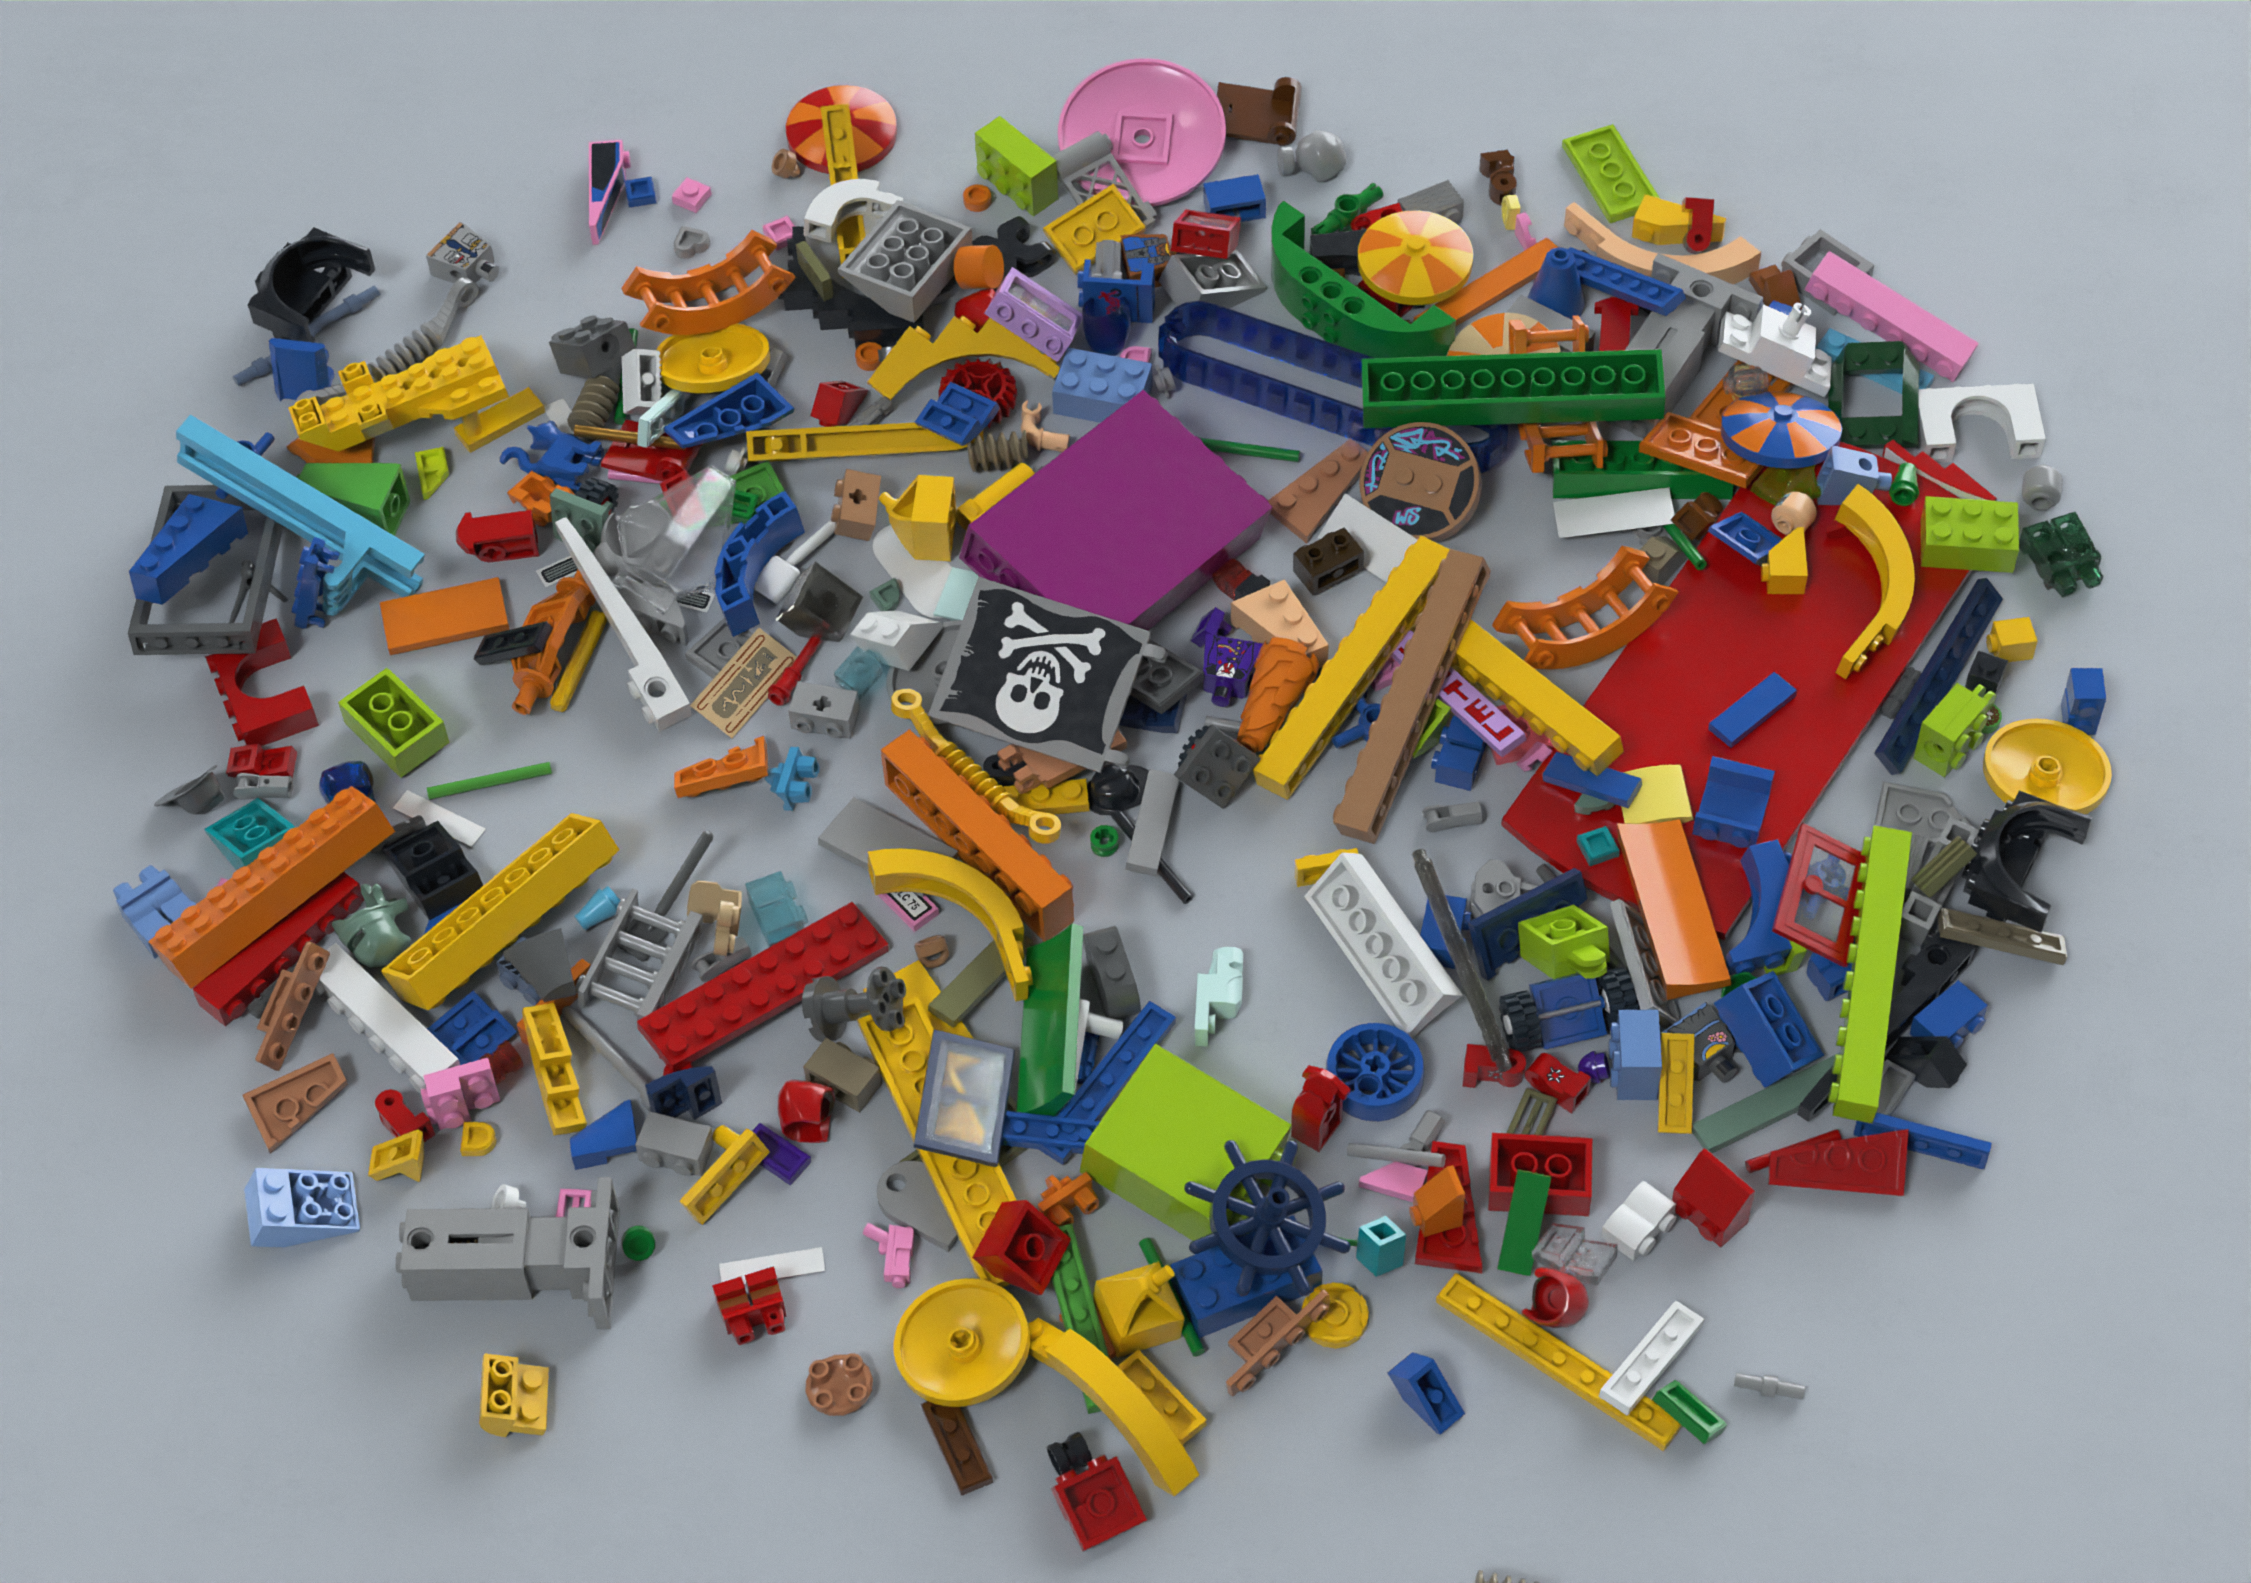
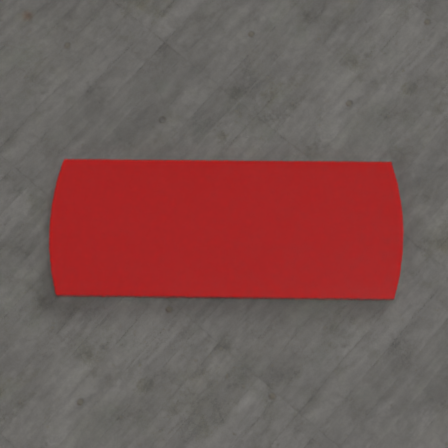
M1840 442L1839 447L1873 454L1877 458L1878 472L1891 473L1893 482L1900 464L1862 448ZM1824 461L1813 466L1792 469L1764 466L1747 488H1739L1716 520V523L1742 511L1775 535L1784 539L1787 535L1781 533L1772 522L1771 513L1773 508L1789 492L1794 491L1808 495L1814 502L1817 514L1814 522L1804 532L1808 574L1804 594H1767V583L1761 581V566L1756 565L1708 532L1696 548L1707 562L1706 567L1702 570H1697L1690 560H1687L1669 586L1679 592L1669 608L1650 627L1626 645L1583 705L1585 709L1621 737L1624 752L1607 768L1626 772L1659 765H1680L1682 767L1694 819L1682 823V827L1718 939H1726L1752 899L1749 882L1740 862L1748 848H1739L1730 843L1707 840L1692 834L1696 812L1699 811L1706 787L1712 756L1775 771L1756 844L1778 839L1784 852L1799 830L1800 825L1806 820L1972 572V570L1921 567V515L1925 497H1959L1917 473L1919 496L1911 505L1900 506L1895 504L1889 495V491L1874 490L1872 493L1893 515L1907 539L1913 558L1915 583L1910 607L1896 636L1889 646L1882 642L1875 652L1869 650L1866 654L1868 659L1859 672L1853 670L1847 679L1835 673L1845 653L1879 612L1882 588L1877 566L1867 548L1855 535L1836 538L1827 537L1826 528L1828 525H1831L1837 515L1836 510L1839 505H1818L1815 481ZM1773 672L1777 673L1797 690L1795 698L1732 748L1708 730L1709 723ZM1553 747L1551 754L1542 762L1503 816L1501 826L1529 850L1560 872L1565 873L1573 868L1579 870L1582 873L1584 885L1587 888L1612 901L1620 899L1640 913L1618 841L1617 823L1625 824L1622 807L1614 805L1609 810L1594 811L1588 815L1575 812L1574 805L1582 793L1543 781L1542 774L1555 753L1559 752ZM1607 826L1620 850L1619 857L1589 866L1576 842L1577 836Z

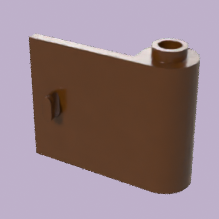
M1282 77L1275 82L1273 90L1218 82L1217 98L1225 116L1226 137L1281 146L1293 143L1297 132L1302 91L1301 83L1292 77Z

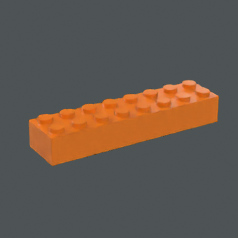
M909 729L880 749L885 785L944 844L957 850L958 858L991 879L1011 900L1021 920L1039 938L1045 942L1074 922L1073 885L1068 877L1064 874L1059 875L1045 855H1039L1023 834L1018 835L1012 829L1010 822L1004 815H998L992 810L989 801L981 794L978 796L971 789L969 782L964 776H958L953 772L948 761L943 756L938 757L931 750L929 743L924 737H918Z
M352 786L341 790L329 804L313 811L309 815L308 820L300 826L287 831L283 839L274 846L262 850L258 858L249 865L237 869L233 873L232 878L221 886L211 889L207 896L198 904L186 908L181 913V917L170 925L160 928L148 942L168 970L192 989L392 835L395 830L376 802Z

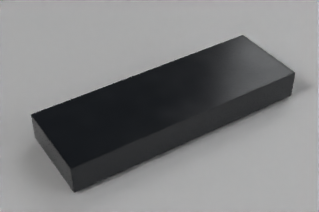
M541 622L484 635L473 659L479 665L542 652L553 627L548 622Z

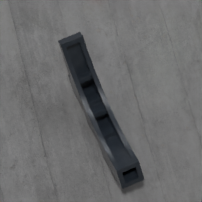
M792 227V238L787 239L788 256H793V260H788V270L786 271L793 273L796 278L778 297V300L784 299L785 311L813 309V318L819 319L820 330L848 328L849 339H855L856 349L861 344L867 342L877 343L882 348L895 346L909 326L913 329L917 326L924 329L923 313L915 323L888 313L872 299L852 292L839 285L833 279V298L824 301L798 264L796 244L802 241L806 242L804 227Z

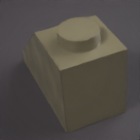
M1667 536L1651 537L1640 549L1650 558L1642 572L1652 584L1664 585L1688 559L1675 541Z

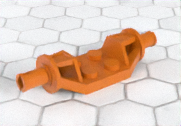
M577 569L573 578H561L556 585L557 592L533 605L525 619L523 626L548 622L553 627V630L542 652L511 658L514 670L512 679L517 688L520 689L512 704V708L519 714L529 715L536 698H547L552 695L554 690L553 684L562 670L556 655L564 644L567 630L571 624L585 621L590 606L594 605L596 601L579 569Z

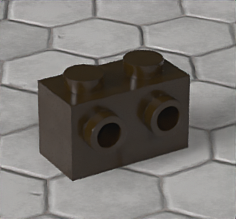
M1345 527L1335 532L1327 533L1322 539L1310 545H1304L1293 553V572L1312 595L1362 571L1364 566V551Z

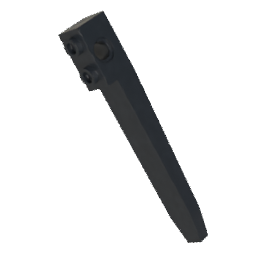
M1938 931L1935 935L1930 933L1921 944V950L1916 956L1914 954L1909 955L1901 968L1904 971L1901 985L1904 988L1891 1001L1885 1051L1911 1027L1913 1018L1945 992L1969 967L1975 950L1973 945L1940 937ZM1832 1067L1799 1105L1797 1115L1807 1122L1831 1103L1828 1102L1831 1083H1837V1074H1832Z

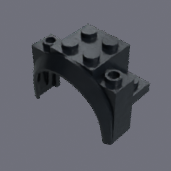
M315 227L301 240L292 244L288 242L268 262L265 269L258 274L255 280L258 292L251 297L247 304L253 324L272 331L274 338L314 343L316 340L314 336H311L308 325L322 314L352 278L350 269L371 276L375 271L370 248L339 238ZM325 267L322 273L314 270Z
M2019 790L2014 802L2008 800L2003 811L1995 809L1990 820H1983L1978 832L1979 839L1977 843L1973 842L1971 845L1977 855L1965 866L1961 878L1966 879L1963 892L1970 895L1968 904L1987 911L1986 917L2002 922L2010 920L2042 933L2051 905L2025 891L2022 887L2040 852L2047 833L2056 834L2083 845L2093 817Z

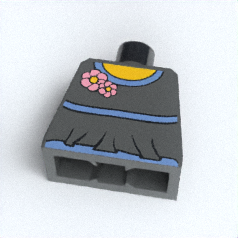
M1707 1002L1662 1032L1694 1034V1081H1700L1710 1073H1713L1722 1083H1725L1735 1075L1737 1069L1729 1062L1733 1055L1734 1040Z

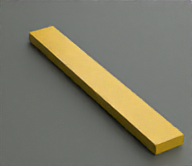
M1455 1273L1436 1296V1303L1662 1451H1665L1683 1427L1657 1403L1645 1395L1628 1416L1599 1397L1600 1390L1613 1374L1459 1274Z

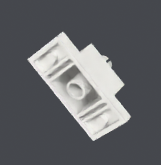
M1795 303L1790 314L1786 315L1763 305L1753 323L1742 315H1734L1726 311L1721 319L1719 352L1822 397L1826 396L1830 389L1832 357L1822 350L1815 349L1816 328L1805 323L1811 315V310L1804 305L1800 311L1799 309L1802 304Z

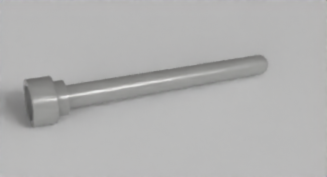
M565 1006L562 1009L563 1017L640 1093L642 1105L651 1112L645 1088L648 1082L573 1007Z

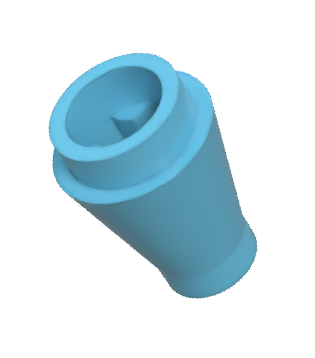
M607 886L603 890L599 888L574 917L586 931L590 927L616 915L620 900L610 887Z

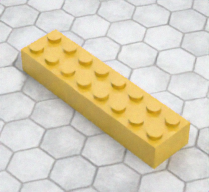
M570 813L381 970L382 974L401 1001L428 1011L440 1006L445 1001L446 995L452 990L465 985L470 979L469 976L476 970L489 965L493 961L494 955L501 949L514 944L518 939V935L526 928H531L538 924L544 913L550 908H555L563 903L565 896L574 888L583 886L589 880V876L597 869L607 866L612 861V856L620 851L601 820Z

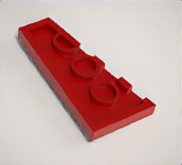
M1908 1129L1770 1151L1767 1185L1904 1196Z
M1432 1141L1431 1153L1445 1154L1446 1161L1443 1168L1428 1167L1426 1183L1446 1167L1454 1166L1465 1192L1463 1221L1460 1227L1426 1237L1423 1236L1419 1228L1415 1264L1482 1274V1260L1475 1223L1466 1145Z

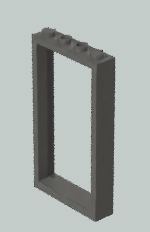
M215 485L165 486L151 542L188 494L240 506L243 508V511L255 509L230 494L225 499H220L215 493L219 487ZM266 517L243 623L148 624L153 603L136 599L128 629V637L133 655L256 653L283 526L275 520Z

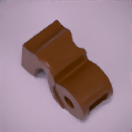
M1508 149L1480 153L1479 171L1483 176L1490 178L1489 197L1495 204L1500 206L1505 195H1516L1515 157L1509 153Z
M1702 492L1694 502H1687L1671 518V521L1690 540H1700L1708 532L1709 527L1716 523L1715 519L1723 511V506L1714 495Z

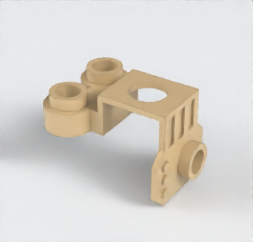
M698 880L690 887L687 916L690 911L702 915L703 923L712 924L717 920L713 955L727 956V953L733 954L735 936H738L742 908V891L722 889L717 882Z

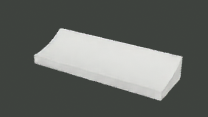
M1342 852L1304 897L1395 1026L1413 1039L1433 1018L1461 998L1463 994L1363 855Z

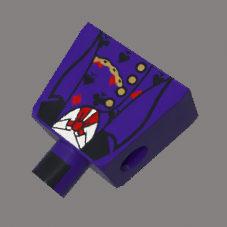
M1206 634L1203 690L1207 693H1213L1211 698L1213 704L1225 707L1229 705L1231 697L1241 699L1247 697L1256 669L1254 664L1263 643Z

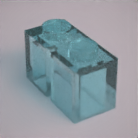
M781 871L745 883L749 904L768 947L802 930L804 924L808 923L803 906H796L794 901L797 898V894L792 881L786 882Z

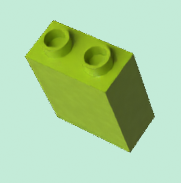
M1155 1043L1086 1141L1079 1172L1082 1174L1087 1172L1093 1181L1194 1241L1212 1233L1209 1221L1211 1203L1187 1194L1184 1190L1185 1184L1193 1181L1217 1190L1224 1177L1234 1169L1224 1149V1145L1228 1140H1233L1237 1143L1246 1162L1255 1160L1280 1161L1292 1125ZM1295 1156V1159H1294V1162H1293V1165H1292V1166H1294V1164H1295V1162H1296V1159H1297V1156ZM1255 1179L1259 1187L1264 1183L1271 1188L1273 1180ZM1243 1184L1236 1187L1229 1195L1253 1204ZM1226 1209L1229 1226L1249 1218Z

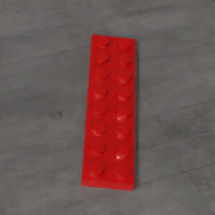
M850 902L637 1021V1029L672 1073L676 1072L690 1062L692 1063L802 1001L806 984L813 983L811 979L830 976L837 981L889 952V944L857 906Z

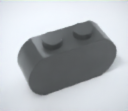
M1111 926L1084 933L1083 941L1088 965L1105 1016L1118 1020L1139 1014L1141 1012V1004L1136 981L1117 927Z

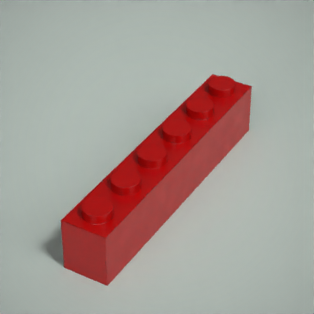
M345 872L338 875L197 984L192 990L199 1006L225 1027L233 1019L239 1018L248 1005L255 998H260V994L280 976L282 969L287 970L299 960L306 942L309 941L317 944L326 935L335 931L331 925L334 921L344 920L349 914L359 909L361 903L365 901L361 893L360 884Z

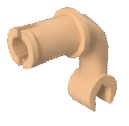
M1028 400L1025 401L1022 405L1021 432L1023 433V430H1026L1027 443L1037 448V451H1041V449L1058 452L1065 451L1069 446L1070 435L1044 431V428L1038 429L1036 424L1041 421L1042 406L1039 402L1038 408L1031 411L1028 409Z

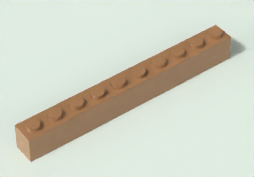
M1450 549L1446 559L1440 562L1438 578L1435 585H1432L1428 590L1426 606L1423 613L1421 612L1417 616L1412 638L1405 644L1404 657L1400 667H1396L1393 672L1391 688L1388 694H1385L1381 700L1379 716L1370 726L1367 744L1365 748L1360 750L1355 772L1346 782L1343 800L1334 810L1333 823L1341 835L1372 844L1376 843L1491 572L1484 557Z

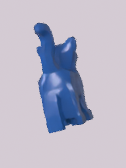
M550 420L547 423L539 424L537 427L532 425L527 427L533 437L530 448L534 450H547L537 463H531L528 453L522 448L514 446L506 448L499 457V461L503 465L511 458H517L519 467L524 472L530 473L533 471L541 476H547L556 486H566L576 495L577 491H581L580 486L582 484L580 482L576 483L578 476L584 475V473L588 474L590 471L588 464L591 466L600 465L604 458V448H602V443L599 441L587 444L577 436H574V434L561 432L557 428L556 423Z

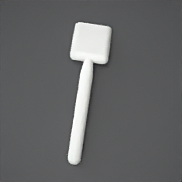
M830 520L797 548L786 561L779 556H773L761 571L754 590L778 605L800 576V571L794 565L801 562L834 533L836 522H831Z

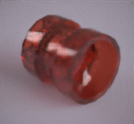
M508 1040L500 1043L497 1046V1050L493 1053H485L478 1059L488 1058L496 1085L504 1081L508 1073L517 1072L524 1067L520 1055Z

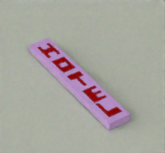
M1411 630L1405 635L1391 655L1399 664H1401L1404 657L1405 644L1414 634ZM1450 666L1437 699L1451 707V712L1501 757H1504L1526 741L1525 733Z

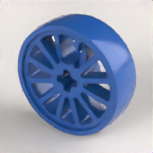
M1366 1023L1350 1028L1336 1039L1326 1060L1327 1071L1336 1075L1340 1080H1350L1345 1084L1353 1092L1348 1095L1345 1101L1343 1100V1111L1360 1120L1386 1121L1404 1114L1414 1105L1423 1087L1425 1069L1418 1045L1407 1033L1388 1024ZM1373 1045V1051L1366 1053L1362 1046ZM1378 1045L1389 1047L1385 1054L1378 1052ZM1351 1050H1354L1361 1061L1353 1058L1347 1053ZM1395 1052H1399L1403 1055L1402 1057L1390 1062ZM1343 1063L1350 1068H1338V1064ZM1407 1065L1412 1067L1411 1071L1399 1070ZM1398 1081H1407V1086ZM1389 1089L1393 1090L1396 1093L1391 1094ZM1360 1090H1369L1374 1092V1094L1366 1095L1363 1094Z

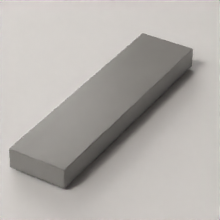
M1149 769L1125 870L1151 876L1157 875L1179 779L1174 774Z

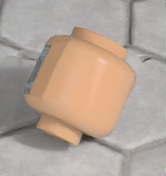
M1793 491L1787 493L1775 505L1771 517L1775 527L1781 533L1789 535L1797 527H1804L1805 532L1814 522L1817 511L1813 500L1808 495Z

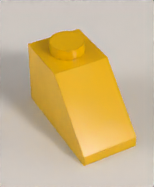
M1797 527L1769 550L1767 563L1761 564V581L1767 583V594H1804L1808 576L1804 527Z

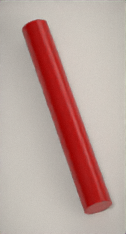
M1835 1129L1781 1149L1842 1139L1840 1132ZM1770 1152L1746 1160L1745 1166L1747 1171L1753 1173L1769 1167Z

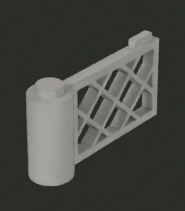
M1097 131L1051 156L1057 162V179L1064 184L1077 206L1083 203L1082 199L1088 200L1094 196L1092 193L1095 183L1106 186L1114 184L1116 188L1127 190L1129 194L1128 204L1133 211L1140 212L1145 220L1142 223L1146 229L1155 224L1154 218L1157 217V213L1149 201L1143 203L1111 154L1110 150L1113 149V145L1106 134L1102 135ZM1110 164L1115 172L1113 181L1097 177L1099 169ZM1079 180L1091 182L1089 193L1076 191L1072 184Z

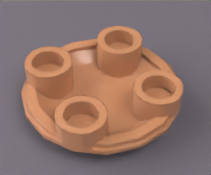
M858 1354L833 1355L811 1363L809 1375L806 1379L805 1392L809 1403L818 1412L829 1416H844L857 1411L867 1402L872 1392L873 1377L869 1367Z

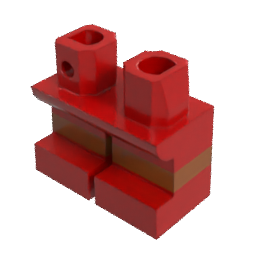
M774 1266L745 1275L752 1302L751 1306L741 1276L712 1285L715 1301L728 1335H733L738 1345L754 1340L752 1327L765 1324L767 1333L771 1335L785 1331L784 1317H787Z

